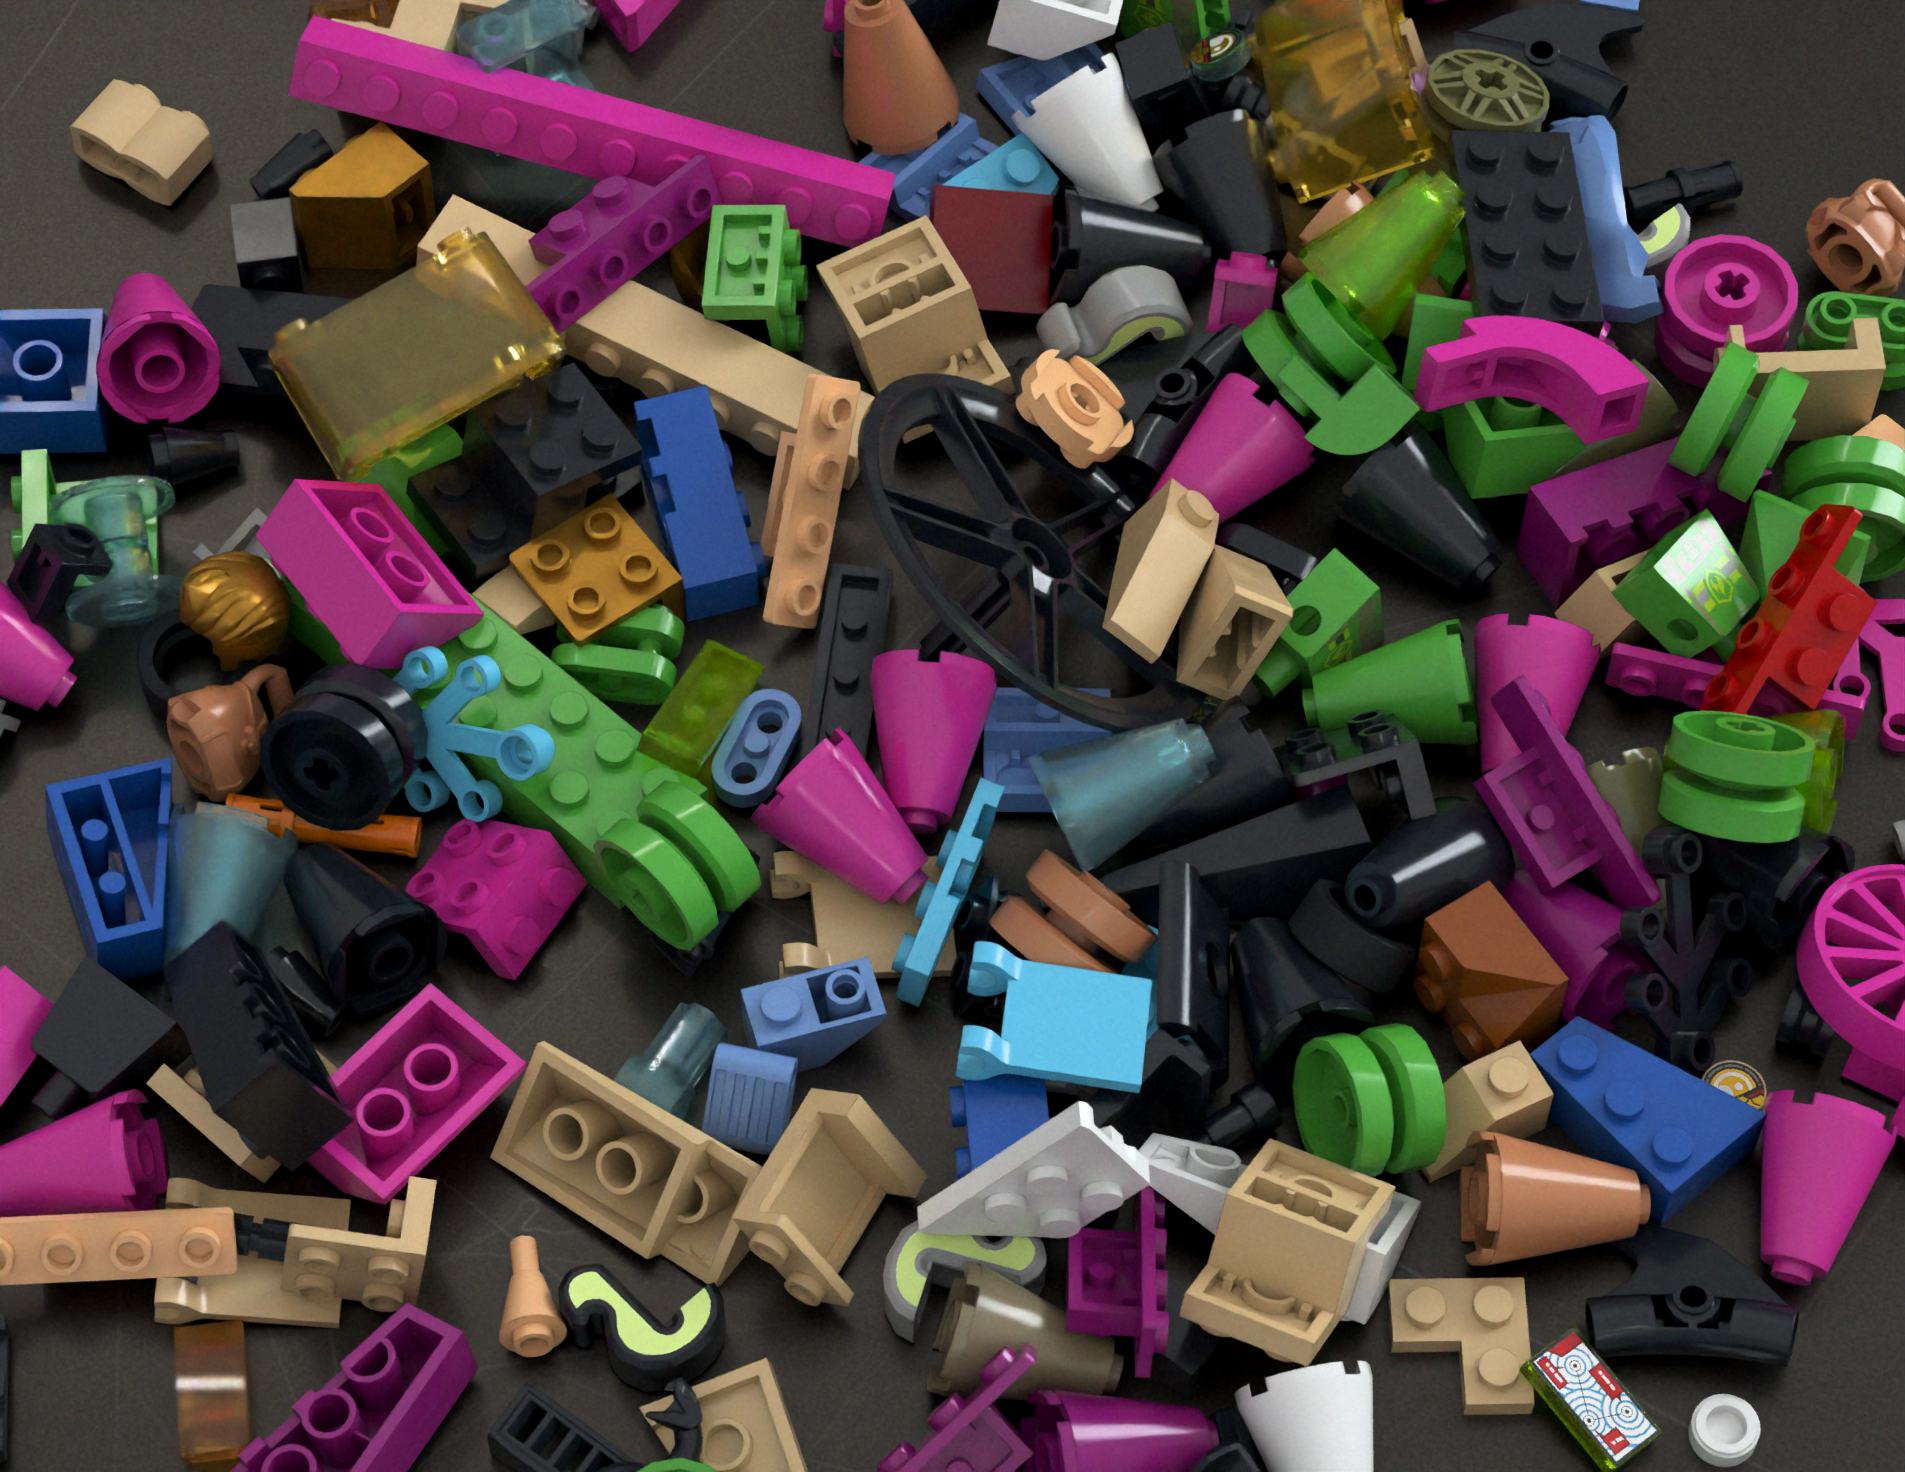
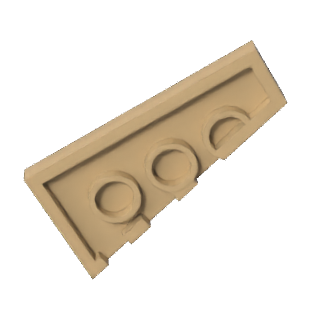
M767 1358L691 1387L697 1395L703 1415L701 1423L703 1447L698 1460L699 1463L707 1464L718 1472H808L773 1365ZM673 1394L639 1407L644 1416L647 1412L665 1411L673 1402ZM645 1417L670 1455L675 1445L673 1430Z

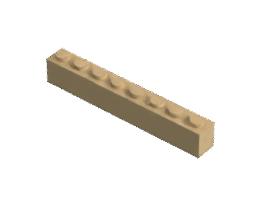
M454 194L417 246L416 281L423 284L434 295L441 298H452L478 312L516 315L520 318L523 325L522 333L532 337L540 346L552 351L559 350L586 363L590 369L599 375L617 377L621 381L640 389L648 398L707 385L719 430L722 429L749 442L757 451L768 456H777L781 431L797 433L808 375L813 373L830 376L716 320H705L703 314L631 279L550 342L543 340L522 290L551 267L535 259L528 240L536 234ZM861 390L842 488L848 491L860 474L858 434L861 420L866 409L875 398Z

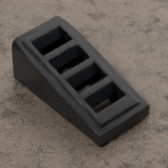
M527 1383L522 1386L490 1429L487 1436L490 1455L517 1472H563L579 1449L588 1455L575 1472H596L602 1464L636 1462L557 1402ZM533 1420H535L539 1425L524 1444L521 1443L519 1439ZM557 1434L563 1438V1441L549 1460L546 1461L539 1455L553 1436Z

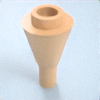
M518 1236L512 1239L509 1244L513 1275L509 1282L499 1332V1341L506 1349L516 1352L521 1356L538 1357L547 1354L559 1345L566 1337L567 1328L545 1278L540 1273L536 1240L531 1236Z

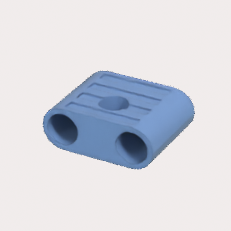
M719 1042L711 1069L702 1132L729 1148L770 1156L789 1125L798 1071V1058Z

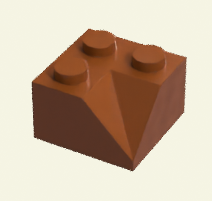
M1490 880L1425 918L1413 978L1414 990L1424 1007L1432 1013L1438 1011L1451 1027L1453 1040L1461 1054L1468 1061L1474 1062L1519 1040L1528 1054H1531L1556 1033L1569 978Z

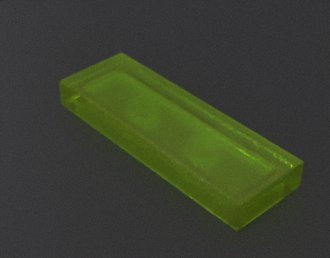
M708 639L643 732L636 751L694 779L730 726L744 699L754 690L765 666Z

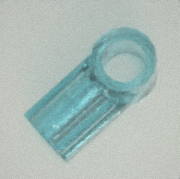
M680 1002L641 1057L637 1054L630 1057L621 1067L614 1081L683 1121L694 1098V1087L712 1063L718 1043H726L728 1040V1028L715 1017L713 1012L695 1002L693 1004Z

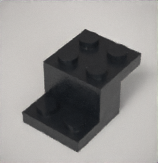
M573 362L469 407L461 455L409 477L406 494L473 581H477L510 566L509 555L513 551L583 511L588 488L640 465L643 448Z

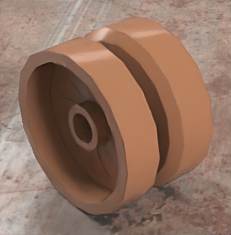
M1047 849L1041 853L1025 876L1030 889L1051 907L1048 913L1024 897L1009 895L988 921L1007 942L1030 961L1112 974L1119 973L1106 959L1097 953L1100 947L1122 962L1140 964L1158 941L1157 934L1129 911L1130 906L1117 894L1085 870L1078 871Z

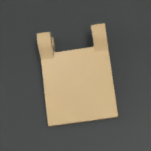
M795 851L773 853L774 870H770L769 873L771 897L787 899L810 892L816 946L800 942L783 944L781 949L782 961H779L778 964L779 979L867 956L869 957L875 979L901 978L902 973L892 970L891 967L904 934L908 933L913 936L918 934L922 920L913 916L926 882L903 905L892 897L883 906ZM927 856L929 860L921 870L929 877L927 881L938 884L944 868L935 865L938 856ZM953 927L932 977L951 976L952 967L957 958Z
M168 1178L166 1208L169 1210L230 1207L234 1213L254 1216L255 1223L262 1224L264 1218L348 1231L351 1199L222 1190L192 1179ZM249 1250L247 1256L237 1254L238 1265L234 1274L198 1276L197 1284L175 1277L157 1278L154 1318L155 1322L164 1324H182L198 1319H217L339 1329L342 1298L334 1297L333 1300L328 1302H310L297 1297L294 1292L282 1290L280 1287L284 1262L257 1258L258 1251Z

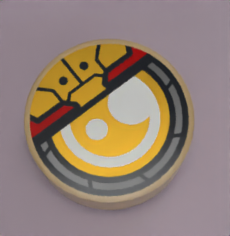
M1735 1060L1721 1061L1711 1066L1704 1073L1703 1081L1762 1111L1767 1095L1766 1085L1759 1072L1750 1065Z

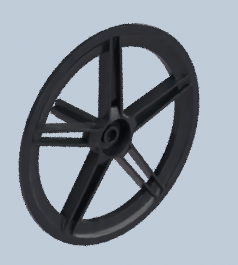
M927 373L903 377L884 388L872 400L861 420L858 434L859 468L867 500L887 545L917 591L942 619L919 642L922 646L919 649L920 658L923 661L939 663L940 651L961 654L969 647L995 671L1041 703L1080 722L1107 731L1130 735L1158 734L1174 729L1187 721L1201 707L1208 694L1176 681L1180 617L1160 657L1154 663H1149L1103 628L1109 594L1081 571L1075 563V560L1113 536L1120 543L1124 524L1143 506L1142 502L1120 477L1104 462H1093L1086 469L1073 466L1063 456L1060 446L1040 426L1029 423L1020 415L1016 407L1015 397L991 386L959 376ZM931 424L983 516L896 488L894 458L897 445L905 432L918 426ZM982 433L1014 447L1038 462L1067 485L1088 506L1051 524H1046L1036 518ZM1097 518H1100L1106 525L1071 547L1061 537ZM915 540L994 569L958 603L934 573ZM1010 605L1013 653L985 631ZM1058 607L1155 688L1146 694L1136 697L1108 698L1089 694L1058 682Z

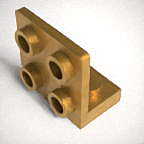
M611 493L509 555L510 566L578 647L587 645L652 604L668 607L681 621L686 619L683 578Z

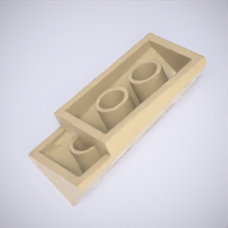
M545 1041L537 1043L490 1158L647 1260L662 1254L706 1284L715 1282L717 1287L721 1286L750 1251L748 1245L750 1239L731 1217L756 1179L762 1166Z

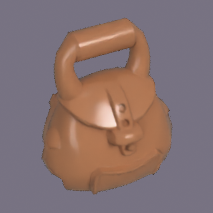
M1873 178L1865 181L1858 186L1850 197L1828 198L1816 206L1811 213L1806 226V240L1809 245L1807 252L1811 255L1824 276L1840 291L1889 297L1898 290L1899 284L1902 283V274L1905 267V197L1890 180Z
M265 663L255 667L240 681H236L232 685H207L205 688L186 692L168 700L166 723L171 745L185 779L197 794L202 793L206 795L212 802L226 801L229 793L239 794L254 778L260 766L261 739L269 727L267 715L257 693L264 683L275 718L284 706L289 704L294 698L289 676L284 667Z

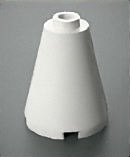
M1113 53L1101 57L1106 69L1096 74L1094 69H1090L1087 65L1032 100L1030 103L1036 113L1028 119L1024 112L1020 110L1012 115L1011 118L1017 128L1075 186L1153 212L1160 208L1154 197L1163 192V188L1119 62Z
M1342 1361L1325 1363L1267 1377L1265 1381L1268 1392L1257 1396H1251L1249 1384L1241 1387L1235 1393L1237 1407L1268 1472H1373V1376L1370 1364L1366 1361H1357L1355 1374L1345 1375Z

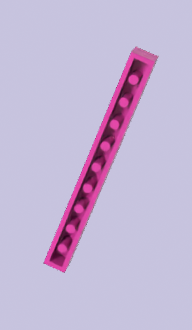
M314 15L299 40L288 96L598 180H604L619 174L656 187L688 161L700 154L707 157L724 205H785L790 229H799L801 235L850 248H855L881 235L896 173Z

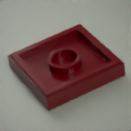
M935 185L931 188L929 220L972 287L980 313L1041 318L1048 310L1053 195Z

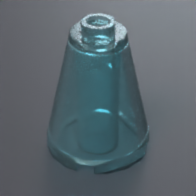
M1183 718L1038 751L1039 753L1027 758L1081 871L1083 869L1086 872L1094 868L1097 869L1209 779L1211 775L1206 764L1217 759L1201 725L1199 724L1188 729Z
M197 802L194 814H186L183 803L175 804L169 819L164 966L169 964L221 919L227 921L250 940L281 883L289 862L296 855L300 839L292 830L285 827L283 837L280 838L267 832L270 819L255 813L224 805Z

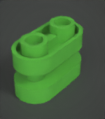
M1830 291L1819 294L1810 301L1795 351L1844 350L1853 318H1878L1886 365L1880 390L1893 391L1905 387V300Z
M652 604L587 645L578 647L558 624L556 635L563 644L553 649L550 660L598 699L644 705L662 704L669 701L673 695L677 669L670 660L678 657L681 652L685 626L671 609L660 604Z

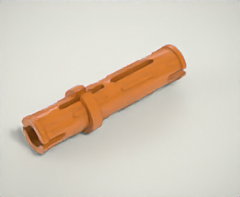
M229 793L224 807L223 833L277 839L281 846L295 847L297 842L307 844L327 842L338 848L391 853L416 858L421 841L422 818L382 814L378 820L360 830L333 831L310 824L289 810L281 800Z

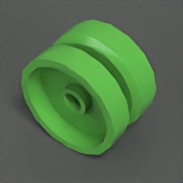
M1306 272L1282 294L1286 315L1278 311L1266 309L1241 332L1244 343L1254 360L1278 389L1285 383L1277 374L1296 353L1341 396L1376 361L1391 375L1397 371L1393 358L1365 320L1330 285L1310 272ZM1313 410L1307 415L1315 423L1320 419Z
M1730 341L1667 463L1696 477L1706 471L1719 446L1728 450L1729 453L1716 477L1717 489L1746 503L1764 470L1770 471L1797 420L1792 416L1810 381L1780 367L1770 373L1759 396L1755 398L1747 394V391L1760 368L1759 355Z
M1838 435L1813 440L1795 449L1782 463L1780 498L1813 512L1818 510L1822 504L1853 506L1863 514L1855 530L1870 535L1871 540L1860 583L1885 579L1904 570L1905 450L1892 442L1869 436Z
M1707 710L1684 712L1674 716L1668 756L1680 766L1663 774L1658 812L1672 823L1712 837L1756 843L1789 841L1799 836L1805 806V797L1793 786L1810 779L1815 753V740L1805 732L1791 726L1757 716Z
M664 780L636 807L638 821L621 818L597 839L593 848L596 861L606 880L635 916L662 940L677 949L691 951L719 924L716 910L733 913L759 889L761 880L759 870L749 850L723 817L691 789L678 782Z
M1395 1023L1368 1028L1357 1036L1340 1033L1317 1037L1303 1045L1295 1063L1293 1096L1295 1116L1307 1153L1372 1178L1383 1171L1399 1174L1424 1169L1436 1162L1444 1146L1446 1133L1445 1091L1437 1063L1426 1041L1412 1027Z

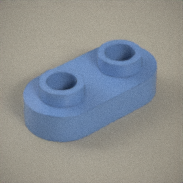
M762 689L750 694L741 703L712 760L711 766L714 791L725 803L741 808L753 807L764 802L774 791L802 733L801 709L791 695L777 689ZM770 724L780 728V730L771 734L764 733L760 729ZM741 775H748L753 777L754 781L740 784L736 783L734 779Z

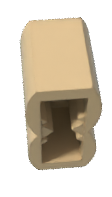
M113 79L70 126L74 152L80 158L109 176L123 179L142 195L163 205L171 206L213 159L211 137L206 124L192 112H180L170 107L161 106L156 95L140 84L131 85L127 82Z

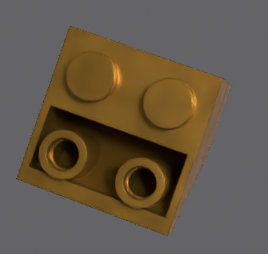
M382 121L364 134L352 137L340 152L318 168L306 171L300 176L295 185L289 189L301 261L308 268L395 269L417 252V246L437 218L429 162Z

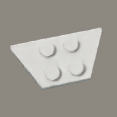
M1078 1101L918 1206L919 1232L925 1234L1048 1237L1055 1239L1076 1235L1082 1227L1107 1211L1119 1208L1123 1201L1150 1185L1148 1159L1135 1147L1124 1144L1123 1136L1112 1126L1099 1129L1094 1124L1093 1108L1088 1103Z

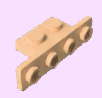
M813 373L809 374L806 380L797 433L781 431L760 544L763 555L774 557L763 613V620L765 622L813 629L817 624L860 393L859 382Z
M230 1207L0 1217V1285L234 1274L237 1270L238 1259L234 1212Z

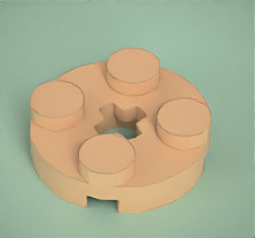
M1050 349L1043 352L1022 375L1021 386L1023 392L1015 401L1020 415L1029 423L1040 426L1060 446L1063 456L1073 466L1086 469L1093 462L1111 460L1130 442L1133 436L1134 427L1132 419L1124 426L1123 419L1119 413V410L1126 402L1111 380L1092 363L1077 355L1069 362H1066L1060 358H1055L1061 350Z

